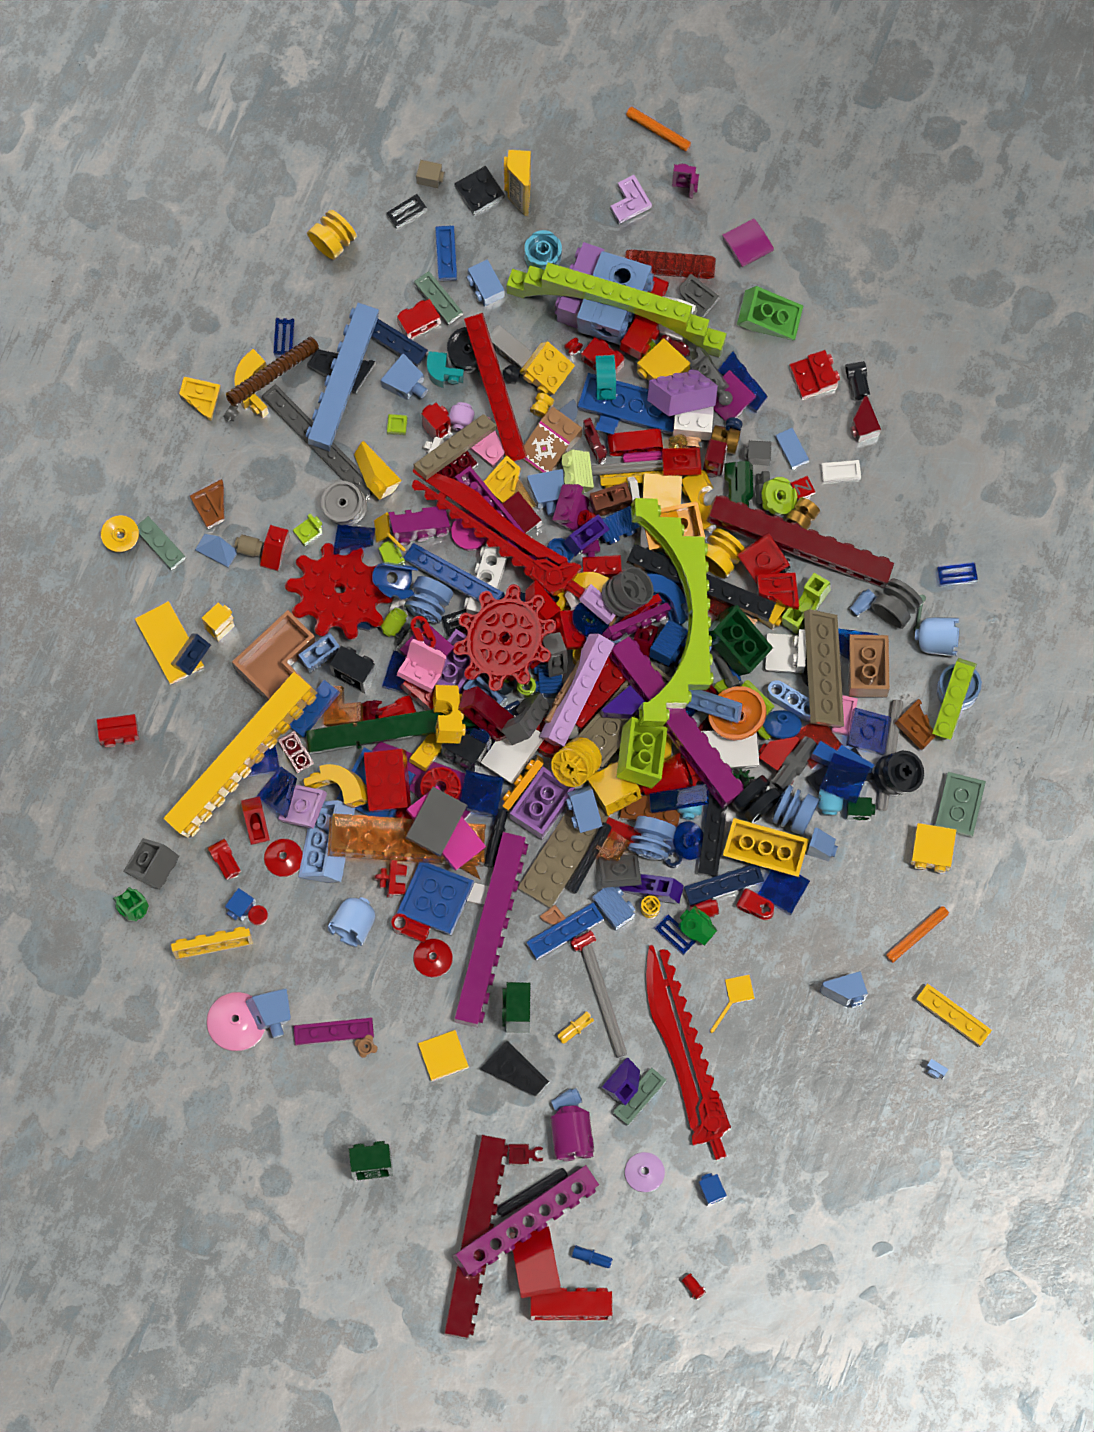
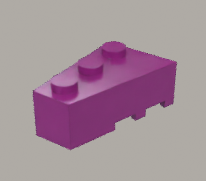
M437 506L422 508V511L412 513L411 509L405 510V514L395 515L394 512H388L392 535L402 546H406L412 541L418 540L423 542L428 540L429 537H444L447 533H451L446 510H439Z

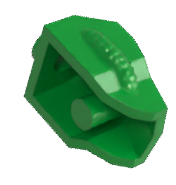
M128 887L122 895L113 898L117 911L127 921H137L142 919L147 913L148 902L137 889Z
M696 906L690 911L686 909L680 916L682 921L678 926L681 931L690 939L699 941L704 946L717 932L710 917Z

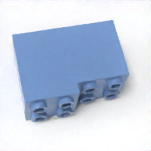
M604 251L601 252L593 276L645 292H652L654 286L652 266ZM583 299L577 315L578 332L621 345V341L629 330L627 328L628 324L633 322L635 313Z

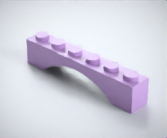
M589 634L581 650L579 666L572 684L555 710L551 722L545 724L539 736L540 738L554 746H565L615 644L614 642L600 634Z

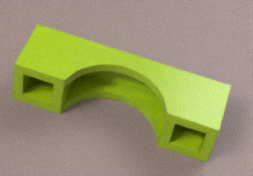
M961 658L957 659L932 734L949 740L952 739L977 666L976 663Z

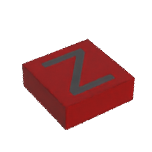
M808 475L790 483L792 489L795 488L797 492V500L800 497L807 498L815 494Z

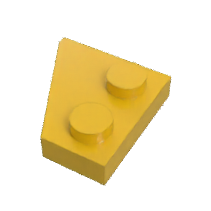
M184 377L179 395L208 420H212L221 385Z

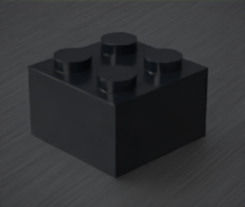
M341 645L330 663L331 675L365 694L376 676L375 663L368 656L364 655L362 657L358 655L355 649L349 646L345 648Z
M465 733V736L461 737L460 743H442L441 751L446 762L458 764L460 769L468 774L470 772L476 774L482 764L481 761L487 754V745Z

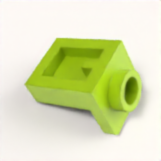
M311 513L307 515V520L293 529V533L304 546L323 533L322 522L317 516L313 517Z

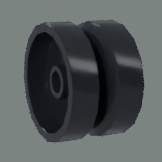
M467 327L457 329L450 335L447 342V352L451 365L456 369H464V373L468 374L480 371Z
M901 750L885 755L877 761L874 768V779L877 787L883 793L889 796H899L913 792L921 786L924 779V767L916 754Z
M764 775L750 783L732 804L739 812L747 809L745 818L750 823H755L765 816L776 805L782 795L776 788L767 790L770 781Z

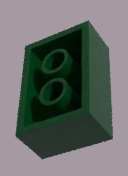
M738 605L726 608L709 628L712 645L738 676L751 673L773 649L772 645Z
M507 982V988L502 990V1027H506V1033H530L531 982Z
M385 1141L373 1142L372 1146H365L363 1143L354 1144L353 1148H349L351 1174L354 1181L394 1177L391 1150L389 1144H385Z

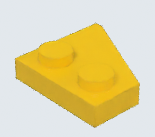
M506 456L483 482L495 497L504 503L515 494L521 468Z

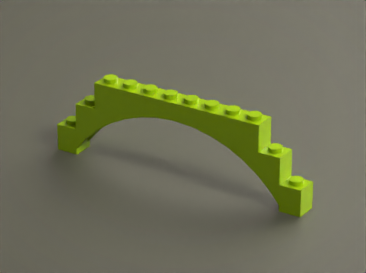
M547 262L545 270L534 266H529L527 273L512 269L506 285L507 294L523 299L533 295L569 296L611 305L635 313L676 332L697 347L703 348L709 355L721 357L726 342L727 333L709 328L710 320L693 315L692 305Z
M635 498L631 504L632 522L638 523L648 531L670 557L681 579L688 609V634L681 661L673 677L663 690L649 702H643L639 707L640 726L663 727L669 720L670 715L669 709L666 708H685L692 698L691 691L689 690H707L713 684L714 676L710 672L713 656L709 650V647L712 645V637L709 635L711 618L708 617L710 599L707 598L709 580H706L709 565L705 560L708 545L705 543L704 537L683 536L684 524H681V518L660 517L661 506L658 505V499Z

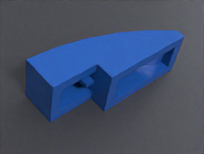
M822 741L819 742L811 759L825 766L845 772L871 773L874 768V764L845 746L841 745L838 750H835Z

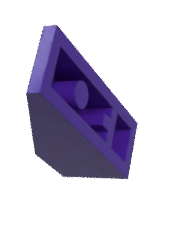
M640 874L641 885L619 886L621 891L641 897L655 896L661 902L676 904L680 903L684 887L675 878Z

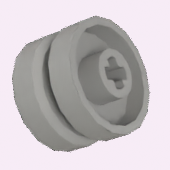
M337 481L330 484L324 490L321 506L324 513L334 523L341 526H352L359 523L365 516L367 500L364 493L353 483Z

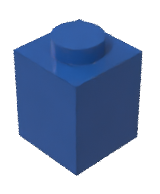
M238 888L225 905L227 916L234 921L239 919L242 922L249 913V910L256 904L255 899Z
M712 1173L701 1177L698 1186L707 1206L726 1199L727 1195L718 1174L712 1175Z

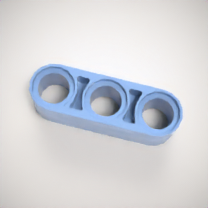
M779 680L772 681L769 684L767 690L769 700L783 709L796 714L803 721L811 722L810 715L804 711V709L810 708L808 697ZM773 688L780 689L781 693L776 695L773 694L771 690ZM795 698L798 703L792 705L788 702V699Z

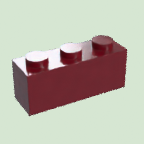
M478 686L463 691L458 710L494 740L500 741L507 738L502 729L508 720L514 718V716Z

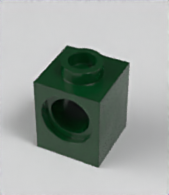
M849 796L846 820L870 821L872 815H875V804H872V798Z

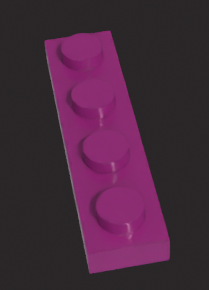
M667 602L608 627L602 636L616 641L623 634L627 633L630 635L640 627L643 629L647 628L654 621L661 622L666 619V614L671 610V607Z

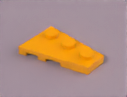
M536 755L534 759H531L526 765V771L523 775H519L514 781V788L511 791L508 790L502 797L504 801L502 806L508 811L543 766L542 757Z

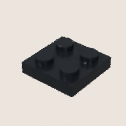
M486 166L454 183V187L473 215L505 198V193Z

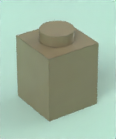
M420 160L416 175L417 184L438 188L440 182L443 183L445 172L442 171V164Z

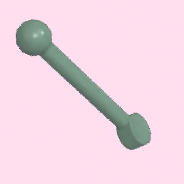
M921 594L920 597L925 602L926 596ZM923 603L918 608L916 625L913 627L914 631L920 628Z

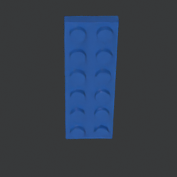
M587 374L578 404L579 410L649 429H660L663 433L673 435L675 415L668 416L647 401L649 389L616 380V399L597 400L596 375Z

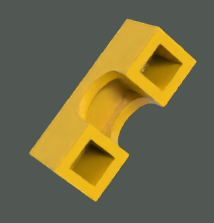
M701 470V475H688L683 478V486L681 488L684 494L689 496L691 502H698L703 529L711 532L719 526L706 522L711 505H705L704 496L708 491L714 489L706 472Z
M435 685L434 712L446 714L438 715L435 727L437 743H460L461 737L465 736L466 728L465 724H462L464 714L458 710L462 694L459 693V688L456 685Z

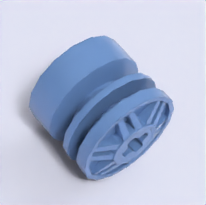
M419 576L412 587L415 594L408 598L404 608L415 617L423 616L428 623L439 624L442 620V615L445 614L442 606L446 607L449 605L453 592L439 581Z
M789 785L778 800L772 822L777 824L780 817H783L781 826L784 827L790 820L792 821L791 831L803 836L818 805L819 798L807 794L802 801L799 799L801 790L798 789L795 796H791L794 787Z
M638 816L634 830L640 833L641 836H631V840L635 843H630L628 849L647 859L668 860L669 854L665 851H670L671 847L664 843V841H672L674 839L676 827L656 818Z

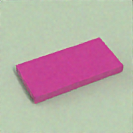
M429 792L406 810L414 821ZM461 816L442 852V856L456 871L485 849L486 846Z

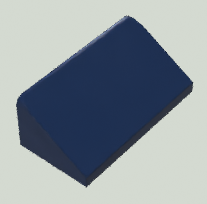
M192 633L171 665L190 676L211 644L197 633Z

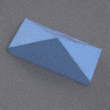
M204 534L195 551L229 568L237 555V550L220 536Z

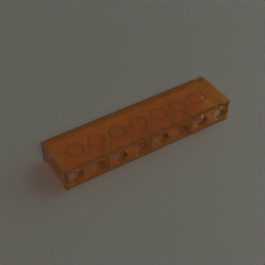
M334 813L329 818L328 856L450 865L442 854L439 857L406 839L414 823L413 819ZM468 823L485 844L486 824ZM484 849L463 866L483 867L485 863Z

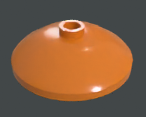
M736 686L722 691L718 696L742 703L741 717L743 719L736 723L708 714L709 722L719 736L728 740H742L749 738L759 731L765 722L767 711L765 702L758 692L748 687Z

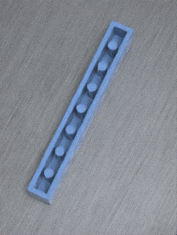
M357 303L356 308H352L349 316L351 319L350 325L346 324L343 335H345L344 341H340L337 348L339 355L337 359H333L331 364L332 374L327 376L324 386H327L325 393L321 392L318 403L321 404L318 410L315 409L312 420H314L313 426H309L306 433L309 445L330 451L377 323L379 309Z

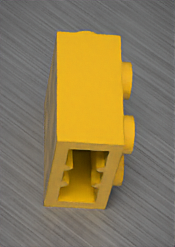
M664 338L637 363L638 375L643 379L646 378L648 381L657 379L660 376L666 377L674 373H684L690 370V362Z
M546 341L540 343L522 367L520 373L524 375V380L528 383H533L537 387L539 393L553 395L575 365L552 344Z
M618 762L611 763L607 768L595 772L587 780L588 785L593 789L594 796L607 816L642 798L636 783L616 778Z
M918 823L915 829L910 865L920 870L931 868L938 873L949 871L952 864L956 829Z

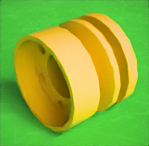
M330 209L325 213V216L320 218L322 225L315 223L307 231V236L322 254L334 260L343 252L342 245L349 246L350 241H354L357 238V234L345 218Z
M716 528L713 530L712 535L707 538L708 552L705 555V560L708 562V571L719 578L726 579L734 570L733 563L738 564L740 562L737 554L745 548L733 535L723 529Z
M583 737L573 738L554 755L551 769L560 783L568 787H578L599 770L602 764V755L599 748L591 740Z

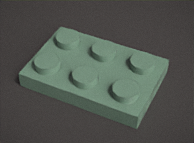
M948 772L935 826L956 829V834L972 838L986 781Z

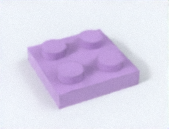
M292 784L279 820L284 823L314 829L327 793L324 790Z

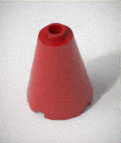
M677 753L663 762L662 779L653 788L637 784L640 793L644 792L645 795L693 789V784L688 781L691 777L684 758H681V753Z

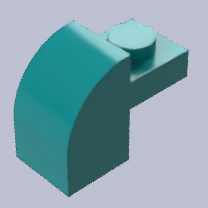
M428 351L427 373L433 384L444 388V381H448L450 384L463 383L464 369L447 368V353Z
M614 355L596 356L597 400L616 399Z

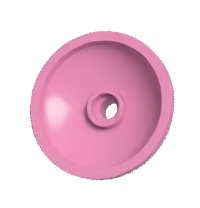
M241 992L228 993L217 999L211 1006L207 1016V1028L213 1041L221 1048L229 1051H243L254 1046L262 1038L265 1029H258L246 1004V1001L252 997L251 995ZM234 1016L239 1017V1020L237 1022L232 1021V1018Z

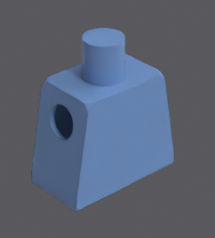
M404 354L399 357L381 379V387L406 400L413 394L422 399L428 392V389L421 385L424 382L423 373Z
M563 469L527 476V483L537 508H546L548 516H554L562 484H564Z
M287 989L253 996L246 1001L259 1030L270 1028L273 1038L284 1035L281 1025L291 1019Z

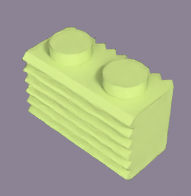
M570 450L563 454L562 465L564 466L565 484H579L583 486L582 493L592 490L594 483L590 452Z

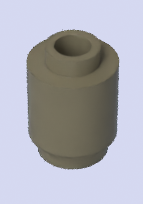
M241 534L240 538H236L234 548L237 549V553L260 557L264 542L258 538Z

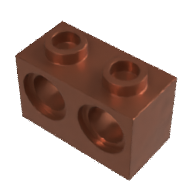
M625 482L590 493V503L594 514L601 517L631 506L632 497Z

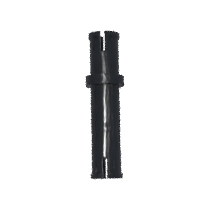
M496 810L483 862L485 867L494 868L503 832L506 831L505 823L509 813L506 810Z

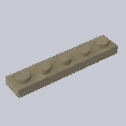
M481 415L414 463V470L424 479H429L494 432L496 424L486 415Z

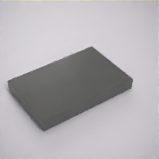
M432 787L406 839L440 857L467 805Z

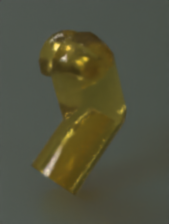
M683 434L670 437L668 447L677 448L679 446L683 448L684 445L687 446V437Z

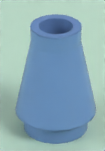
M870 589L863 590L850 607V610L858 616L871 608V604L876 596Z
M570 1088L552 1100L555 1111H559L564 1106H579L582 1103L577 1088Z

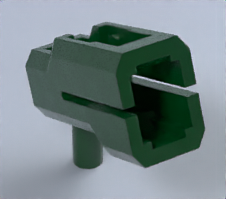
M750 461L737 462V467L736 462L725 463L724 479L729 483V495L727 497L730 501L735 503L742 502L748 505L749 508V501L754 496L752 463Z

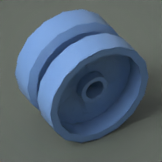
M955 664L944 669L938 681L937 695L941 703H943ZM976 669L961 711L971 707L981 691L982 681Z

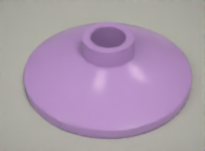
M648 1152L632 1156L625 1167V1178L628 1184L639 1192H651L657 1189L665 1176L662 1161L654 1154ZM647 1168L649 1173L644 1175L641 1170Z

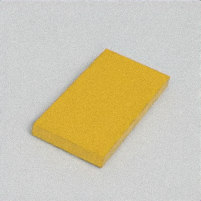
M168 601L135 618L169 684L171 685L187 677V674L171 665L189 637L170 602ZM202 661L199 662L192 674L204 668Z

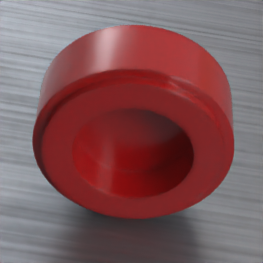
M256 905L249 910L248 917L253 925L261 926L267 922L268 912L265 907Z

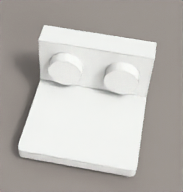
M799 629L798 635L768 633L767 641L772 645L773 649L766 656L765 670L804 673L806 660L805 630Z

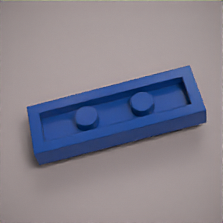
M454 225L435 226L439 281L457 280Z
M326 680L315 690L318 692L315 695V701L311 705L307 704L303 709L304 712L297 720L294 719L290 723L291 728L302 737L306 736V731L312 729L340 694Z

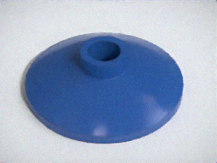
M785 710L770 712L763 724L764 730L769 735L779 739L795 737L799 734L802 727L800 718L796 714Z

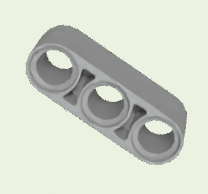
M499 325L489 333L494 350L510 364L516 365L518 369H522L533 352Z

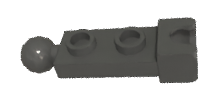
M697 347L698 357L695 360L689 356L686 357L690 362V367L693 370H698L702 375L718 385L716 398L718 397L721 405L731 404L733 396L729 391H725L729 387L728 383L712 362L709 354L703 348Z

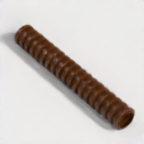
M309 336L302 343H299L298 346H294L289 352H285L280 358L278 357L271 364L250 376L249 379L244 380L240 385L226 392L228 402L235 407L238 406L243 400L245 401L252 394L273 382L274 379L279 378L283 373L288 372L292 367L313 355L319 349L317 341Z

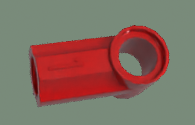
M404 696L397 699L393 704L379 708L378 710L383 711V713L377 716L378 718L417 711L411 696Z
M225 838L208 847L213 860L219 865L226 880L233 879L241 873Z
M401 913L394 915L391 920L392 930L396 934L405 935L422 943H425L431 929L430 926L412 920ZM398 920H403L406 924L403 928H397L395 923Z

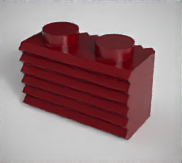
M709 440L703 471L710 477H717L722 474L728 447L726 442Z

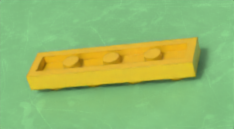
M663 470L599 475L600 484L605 488H609L626 482L628 486L627 477L634 476L637 483H642L643 485L644 473L663 474Z
M928 983L916 998L918 1003L979 1047L992 1031Z

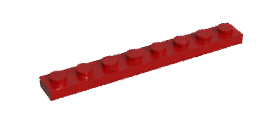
M479 313L464 318L505 455L513 462L525 459L527 454L484 314Z

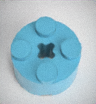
M546 230L536 231L526 240L524 257L528 268L529 266H534L545 270L547 262L560 265L562 244L559 238L552 232Z

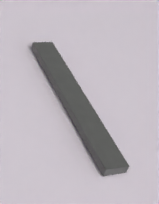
M274 384L262 395V399L308 444L306 433L308 427H312L314 422ZM332 443L330 451L309 445L343 481L353 483L363 492L366 499L373 494L367 487L360 469L334 443Z

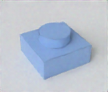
M933 1059L930 1060L925 1068L928 1070V1074L936 1079H943L948 1071L946 1067Z

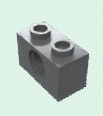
M561 633L548 634L542 641L543 647L551 652L550 661L544 662L548 676L553 677L568 673L567 650Z

